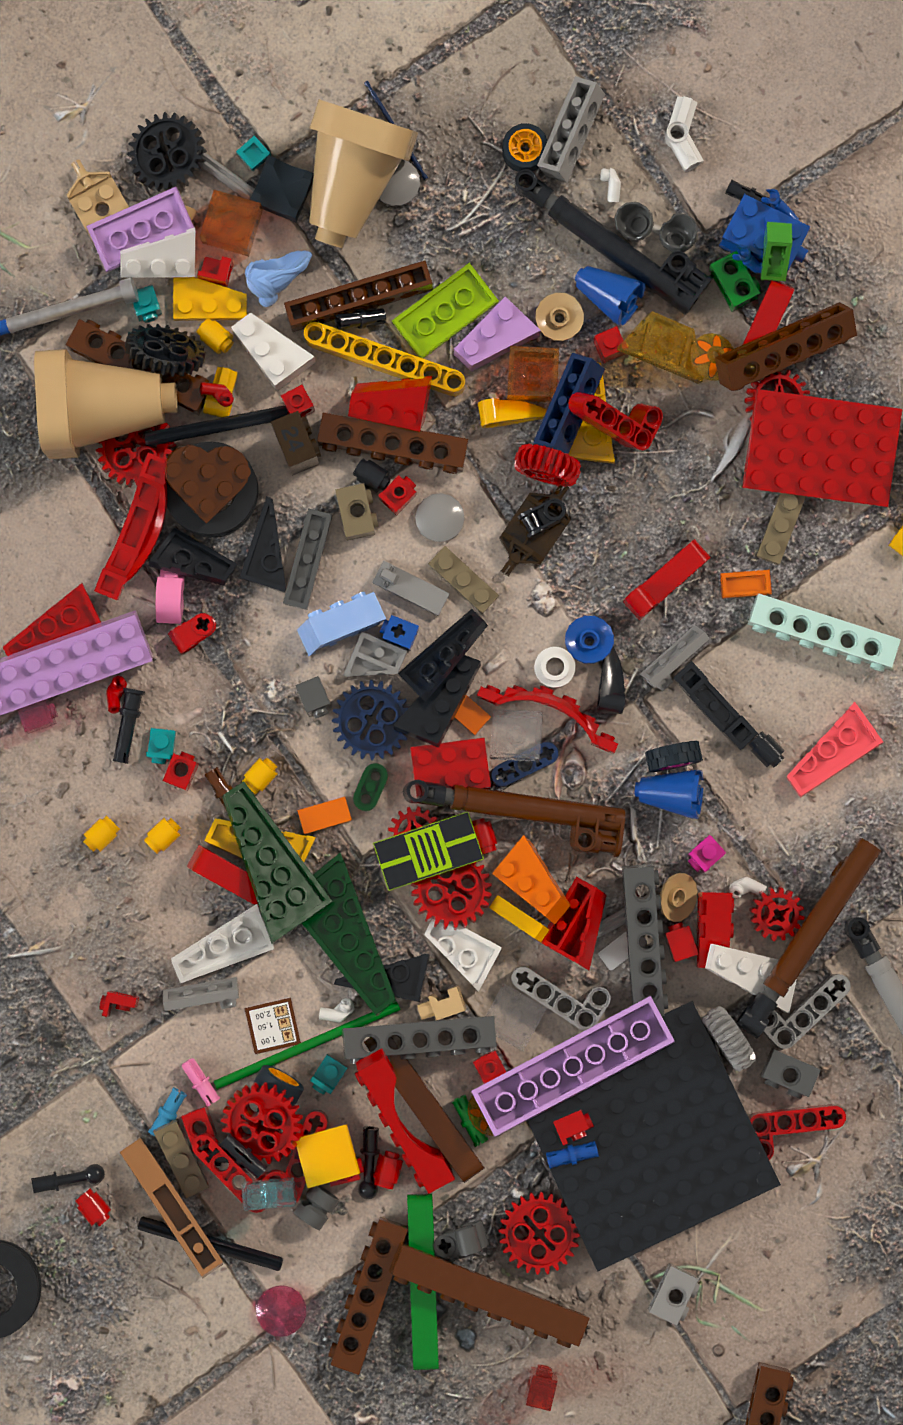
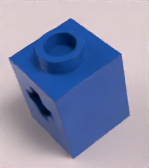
M391 615L390 620H384L380 633L383 634L382 639L384 641L411 651L419 631V626ZM401 626L405 635H399L398 638H395L392 630L398 629Z

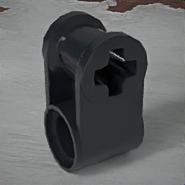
M553 498L539 506L526 510L517 517L525 525L528 531L527 537L530 539L563 521L566 516V507L561 500ZM551 506H559L562 509L561 515L558 517L550 516L548 509ZM530 518L533 520L536 527L533 526Z

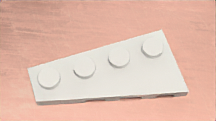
M256 904L180 952L171 960L180 983L273 950L274 945L271 944L263 917Z
M710 944L705 968L757 996L759 992L762 993L766 988L763 983L771 975L770 972L778 962V959ZM796 980L789 987L785 997L779 996L776 1001L778 1004L777 1009L785 1013L790 1012Z

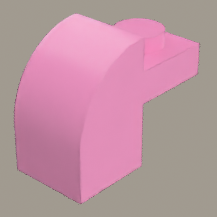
M160 569L156 585V623L181 624L184 609L183 590L186 576Z

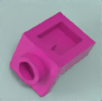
M708 835L687 854L690 857L688 863L696 872L701 870L705 873L726 852L711 835Z

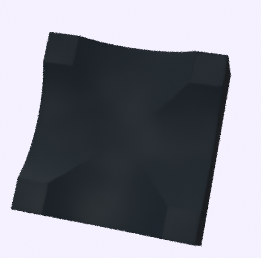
M268 155L260 179L250 198L251 205L297 223L313 184L314 173L291 166Z

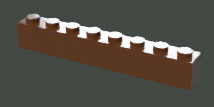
M402 1243L398 1246L389 1270L392 1275H395L393 1280L408 1285L409 1281L418 1284V1290L431 1294L432 1290L441 1293V1299L454 1303L457 1299L464 1302L463 1307L478 1312L480 1308L488 1311L487 1316L492 1319L501 1321L502 1317L511 1320L510 1325L521 1330H524L525 1326L534 1329V1335L547 1339L548 1336L557 1338L556 1343L570 1348L572 1344L580 1346L590 1319L585 1314Z

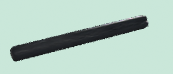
M283 405L146 432L144 440L146 446L149 447L271 423V421L289 414L286 406Z
M144 1216L140 1218L138 1230L177 1241L166 1223ZM206 1235L218 1254L275 1271H280L283 1258Z

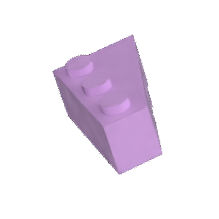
M504 297L454 348V356L472 372L499 358V356L540 337L541 330L510 300Z

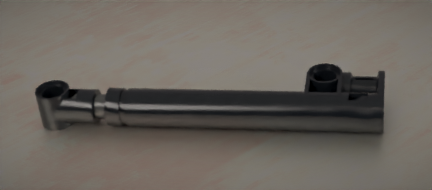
M524 169L517 173L515 177V191L519 196L528 198L541 209L544 207L548 209L550 217L558 220V223L636 280L645 283L647 288L684 315H687L713 280L714 275L707 276L700 271L697 265L682 251L671 253L660 267L573 202L570 203V200L561 195L558 198L554 195L555 191L536 178L533 171ZM523 179H528L532 182V185L524 188L521 187L519 182ZM680 260L684 267L682 269H675L671 262Z

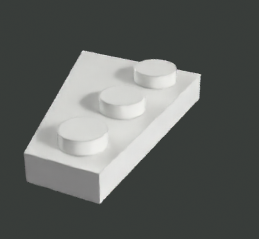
M195 227L186 230L185 233L165 236V239L153 243L146 242L121 250V278L195 277Z
M432 919L424 935L479 992L502 947L459 924L457 930H454L452 924H448L447 929L444 930L442 922L434 927L435 919Z

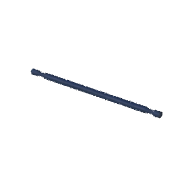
M365 81V86L369 89L370 94L389 123L395 124L379 97L371 88L369 81ZM412 152L410 158L413 161L416 168L422 174V178L425 181L428 179V176L424 173L420 163L418 162V160Z

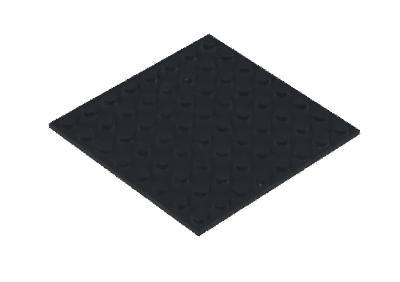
M693 1001L665 1013V1016H662L675 1043L527 1120L546 1162L547 1152L568 1148L567 1145L571 1144L577 1146L592 1141L596 1143L599 1157L578 1161L575 1165L571 1163L551 1168L550 1171L597 1272L781 1185ZM579 1110H582L583 1115L588 1113L594 1127L585 1131L587 1136L574 1142L572 1138H568V1144L563 1146L553 1122Z

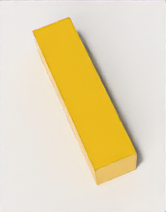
M498 895L489 907L540 943L549 931L547 927Z

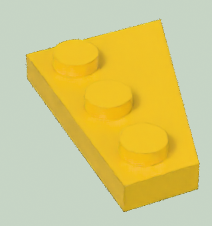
M173 277L174 321H205L208 318L211 320H241L247 316V294L195 277Z

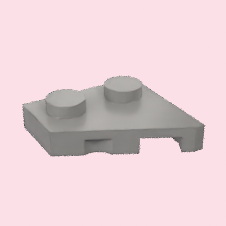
M362 631L343 676L398 674L408 651Z

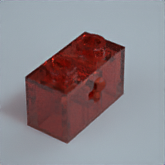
M538 1364L537 1368L531 1366L524 1395L525 1405L551 1411L558 1382L556 1372H552L553 1368Z

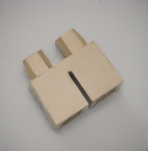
M459 985L447 990L448 997L439 999L437 995L431 994L428 996L429 1001L418 1004L417 1008L421 1019L435 1016L437 1021L465 1011L467 1008Z

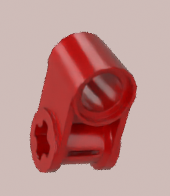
M200 613L187 622L175 627L167 635L179 653L183 655L215 632L216 621L212 616ZM201 619L210 622L207 624V631L198 628L201 626Z

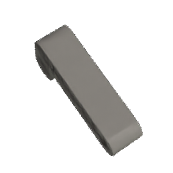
M518 967L511 975L512 983L518 989L583 1031L598 1023L611 1001L610 993L605 988L594 987L588 992L581 1003L527 967ZM524 971L528 972L527 978L531 981H534L535 977L539 979L533 985L532 992L527 991L530 987L527 983L522 982L521 985L517 983L518 978L516 974L518 972L521 974ZM542 984L548 985L550 988V995L545 999L539 998L536 994L537 988ZM597 991L604 992L606 996L605 1002L601 1005H595L592 1001V996ZM567 998L570 1000L571 1008L569 1011L560 1012L558 1010L557 1004L560 999ZM583 1012H588L592 1016V1022L588 1026H582L578 1021L579 1015Z
M840 974L830 975L784 1019L774 1010L771 1014L772 1022L766 1026L763 1033L779 1048L787 1049L792 1047L848 994L851 987L849 979ZM834 980H842V983L840 985L842 988L841 991L834 990L830 995H828L826 992H823L824 989H826V991H831L834 988ZM821 995L826 1003L824 1008L818 1010L813 1002L817 996ZM799 1013H805L808 1018L806 1025L803 1027H799L795 1021ZM782 1030L788 1031L790 1036L789 1041L785 1044H780L777 1039L778 1033Z

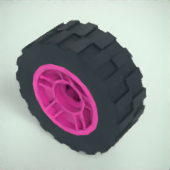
M699 741L666 745L645 752L649 772L671 770L703 761Z

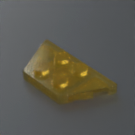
M656 312L648 313L617 348L620 352L699 384L703 382V374H699L698 364L693 363L694 359L699 356V351L696 347L695 330Z

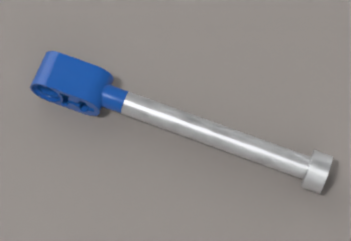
M132 277L120 280V286L0 320V336L123 300L126 305L138 302L139 297Z

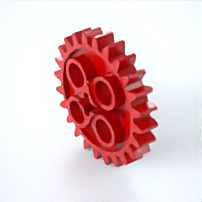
M168 423L129 433L128 438L123 442L118 441L119 436L98 442L102 447L96 449V452L103 456L97 460L100 464H105L102 470L105 473L110 472L108 476L112 480L117 477V483L120 485L125 480L126 485L130 488L134 481L138 485L139 474L147 453L149 452L167 459L172 452L170 448L176 446L175 442H169L151 448L146 446L142 435L147 430L156 431L170 428ZM116 448H122L121 450L115 452ZM129 456L130 461L128 464L120 466L121 459Z
M476 862L450 870L452 876L449 878H442L438 874L411 883V886L418 888L411 891V896L418 897L414 900L413 905L422 906L418 914L426 912L425 921L427 922L432 918L435 919L434 927L442 922L444 930L447 929L448 924H452L454 930H457L458 923L467 928L468 919L472 923H476L475 914L483 916L484 912L480 907L488 908L489 903L484 899H490L492 896L490 892L485 891L492 887V883L485 882L490 875L481 873L485 866L480 865L477 867ZM463 879H470L473 881L474 887L465 888L461 881ZM431 880H436L439 884H433ZM451 885L455 886V891L449 894L448 888ZM438 891L442 898L434 901L430 899L428 893ZM464 895H469L472 899L469 900ZM460 901L464 904V909L461 911L454 910L451 903Z
M254 1082L251 1089L245 1085L242 1088V1092L237 1090L233 1094L234 1098L230 1097L227 1101L229 1106L223 1109V1112L227 1115L221 1119V1122L227 1125L223 1127L222 1132L231 1133L245 1148L249 1147L252 1149L251 1153L261 1162L265 1158L267 1164H271L273 1157L279 1162L283 1157L282 1154L287 1157L291 1153L290 1149L294 1150L298 1145L296 1141H299L302 1137L298 1132L303 1129L304 1125L297 1122L302 1119L303 1115L295 1114L300 1106H292L290 1104L294 1097L286 1099L284 1097L286 1094L285 1089L278 1093L277 1085H274L270 1090L268 1089L267 1082H264L259 1089L258 1084ZM249 1103L257 1105L259 1111H253ZM273 1113H279L283 1120L275 1119ZM242 1126H247L252 1134L245 1133ZM265 1135L272 1136L275 1143L268 1142Z
M540 1191L538 1198H535L533 1193L530 1192L529 1200H526L521 1195V1203L519 1205L514 1201L511 1202L514 1208L513 1211L505 1209V1213L509 1217L508 1219H500V1222L506 1225V1227L499 1229V1233L505 1234V1237L499 1239V1241L503 1244L507 1243L503 1253H512L508 1260L510 1262L515 1259L518 1260L516 1268L519 1269L525 1264L526 1273L534 1267L536 1275H539L541 1268H544L545 1272L549 1274L550 1266L553 1265L558 1271V1262L561 1261L565 1265L568 1264L565 1258L566 1255L574 1257V1253L570 1248L579 1246L578 1243L573 1241V1238L580 1237V1233L573 1231L577 1227L574 1222H571L573 1218L571 1214L567 1213V1205L561 1206L563 1200L561 1197L554 1202L553 1193H550L546 1199L542 1191ZM540 1208L546 1210V1219L543 1221L535 1220L533 1217L535 1210ZM525 1215L532 1220L538 1229L545 1228L543 1231L544 1235L555 1246V1250H551L540 1236L533 1237L535 1231L524 1220ZM523 1225L528 1228L529 1233L525 1238H518L514 1234L518 1226ZM556 1227L563 1229L564 1236L560 1240L552 1239L550 1237L552 1229ZM540 1244L545 1247L546 1251L543 1256L535 1257L532 1255L531 1250L535 1245Z

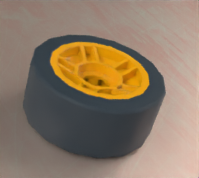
M521 123L513 126L503 139L502 155L505 163L517 172L524 169L538 170V162L548 141L545 133L539 127L530 123ZM524 144L528 145L529 151L523 152L521 150Z
M263 1065L254 1080L258 1084L259 1089L264 1082H267L268 1089L270 1090L274 1085H277L278 1093L285 1089L286 1094L284 1097L286 1099L294 1097L290 1103L292 1106L297 1103L304 1090L303 1085L294 1077L269 1065Z

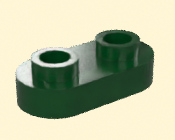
M373 763L365 768L353 796L354 804L358 809L370 811L376 807L388 780V772L383 765ZM375 771L380 773V779L377 781L371 779V774ZM364 794H368L371 797L370 802L367 804L361 801V797Z

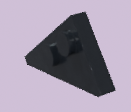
M266 496L240 579L286 593L274 503L271 497Z
M429 954L383 965L396 998L420 1002L430 957ZM344 976L337 978L334 982V985L354 989Z

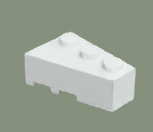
M249 313L231 327L235 337L276 391L316 363L315 357L252 313Z

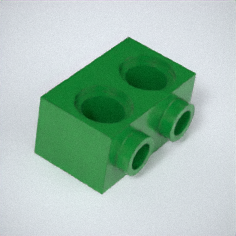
M737 250L712 263L709 267V272L714 275L713 279L731 312L758 299L760 295L759 290H761L756 277H751L747 270L749 268L742 261L733 259V254H738ZM732 265L736 268L737 273L730 275L725 272L724 267ZM744 286L749 294L741 296L737 293L736 288Z

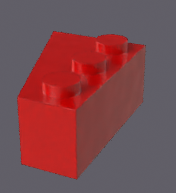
M432 376L412 380L406 378L401 381L358 383L351 393L348 417L420 432L426 418Z
M698 893L697 950L699 954L697 955V968H705L710 944L730 948V938L734 937V924L731 923V915L734 913L732 893Z

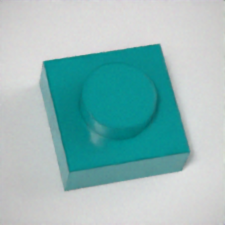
M255 136L236 151L237 155L252 171H255L267 160L268 155L271 156V153Z

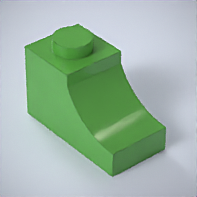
M767 222L764 236L761 280L786 281L792 249V223Z

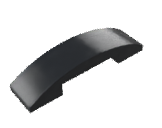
M692 661L673 677L703 714L739 750H742L759 734L716 690Z

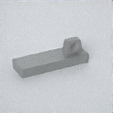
M384 560L372 582L436 616H439L450 593Z
M694 625L643 670L640 675L651 686L664 691L673 683L670 674L710 638L703 630Z
M237 977L163 990L165 1011L219 1002L222 1009L236 1007V999L239 998Z

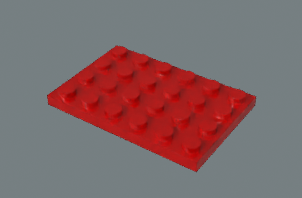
M756 389L742 488L888 507L902 409Z

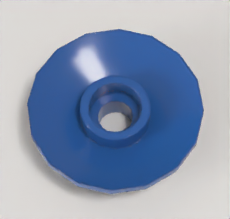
M583 616L569 625L565 633V645L575 660L584 664H594L604 660L610 654L614 645V634L611 627L603 619L596 616ZM591 638L594 640V643L588 646L585 644V640Z

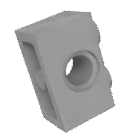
M669 1263L648 1307L649 1312L675 1325H678L679 1320L684 1321L689 1311V1307L686 1305L690 1297L694 1298L700 1287V1284L697 1283V1276ZM679 1289L682 1291V1296L678 1301L669 1300L668 1296L671 1290Z

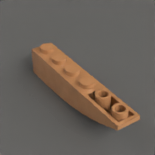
M138 1139L120 1151V1154L202 1279L224 1264L222 1259L142 1139Z

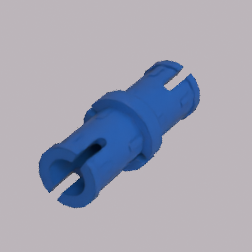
M595 1141L577 1146L571 1144L567 1145L568 1148L546 1153L549 1169L570 1163L575 1165L578 1161L599 1157Z

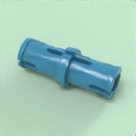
M172 1088L164 1106H160L158 1109L159 1115L148 1131L151 1135L155 1136L153 1130L177 1118L176 1113L186 1098V1093L183 1091L179 1093V1089Z

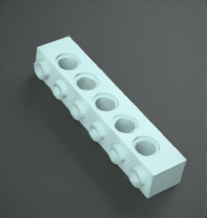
M762 594L756 596L747 623L752 626L753 631L766 634L767 631L776 633L775 637L780 640L790 641L791 638L800 641L799 645L802 647L813 649L816 646L822 648L823 653L837 657V654L847 656L846 660L855 664H860L861 661L870 664L871 669L881 672L892 668L901 641L899 638ZM771 613H778L781 616L782 622L780 625L771 623L769 618ZM800 620L805 624V631L803 633L794 630V621ZM818 628H825L828 631L829 638L827 640L818 638ZM843 635L849 636L852 639L851 648L842 646L841 637ZM866 643H871L875 646V655L870 656L866 654L864 650Z

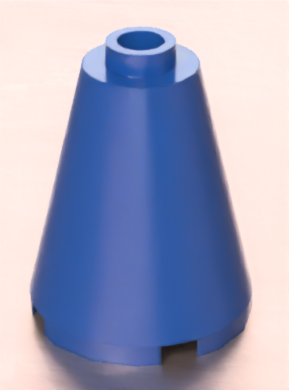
M586 266L584 269L581 268L575 276L576 287L619 326L621 324L625 325L631 319L638 308L635 305L637 298L642 299L645 291V283L640 280L591 266Z
M690 770L641 777L640 782L635 784V797H639V802L698 820L703 799V788L699 785V780L704 781L703 771Z

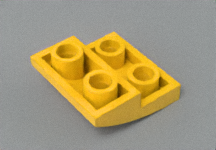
M347 1124L303 1136L299 1141H296L307 1188L360 1174Z

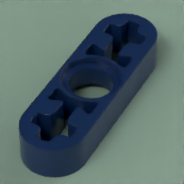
M544 742L497 765L492 771V780L497 786H508L553 764L558 758V749L553 743ZM543 747H546L548 750L553 749L552 759L548 760L546 757L540 759L539 762L542 765L537 767L536 760L530 753L535 751L536 756L543 753ZM523 757L529 758L532 762V768L527 772H523L518 768V761ZM513 762L514 769L519 776L515 778L514 773L507 776L508 781L503 782L502 779L497 780L498 770L501 768L504 772L510 770L511 767L508 764Z

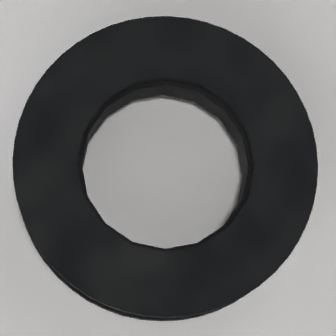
M213 441L200 442L193 445L201 447L206 452L214 447H232ZM248 461V466L251 474L242 490L235 495L233 502L225 510L218 512L207 524L170 487L166 480L167 507L171 515L184 529L202 537H222L241 528L252 516L259 494L257 477L250 462Z
M0 1240V1265L12 1273L17 1285L15 1302L9 1310L0 1314V1338H3L19 1330L33 1316L40 1301L42 1284L39 1270L31 1256L18 1245Z

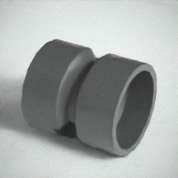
M321 1185L310 1188L306 1193L307 1200H301L294 1211L295 1215L319 1231L328 1220L326 1214L332 1213L340 1202L334 1194Z

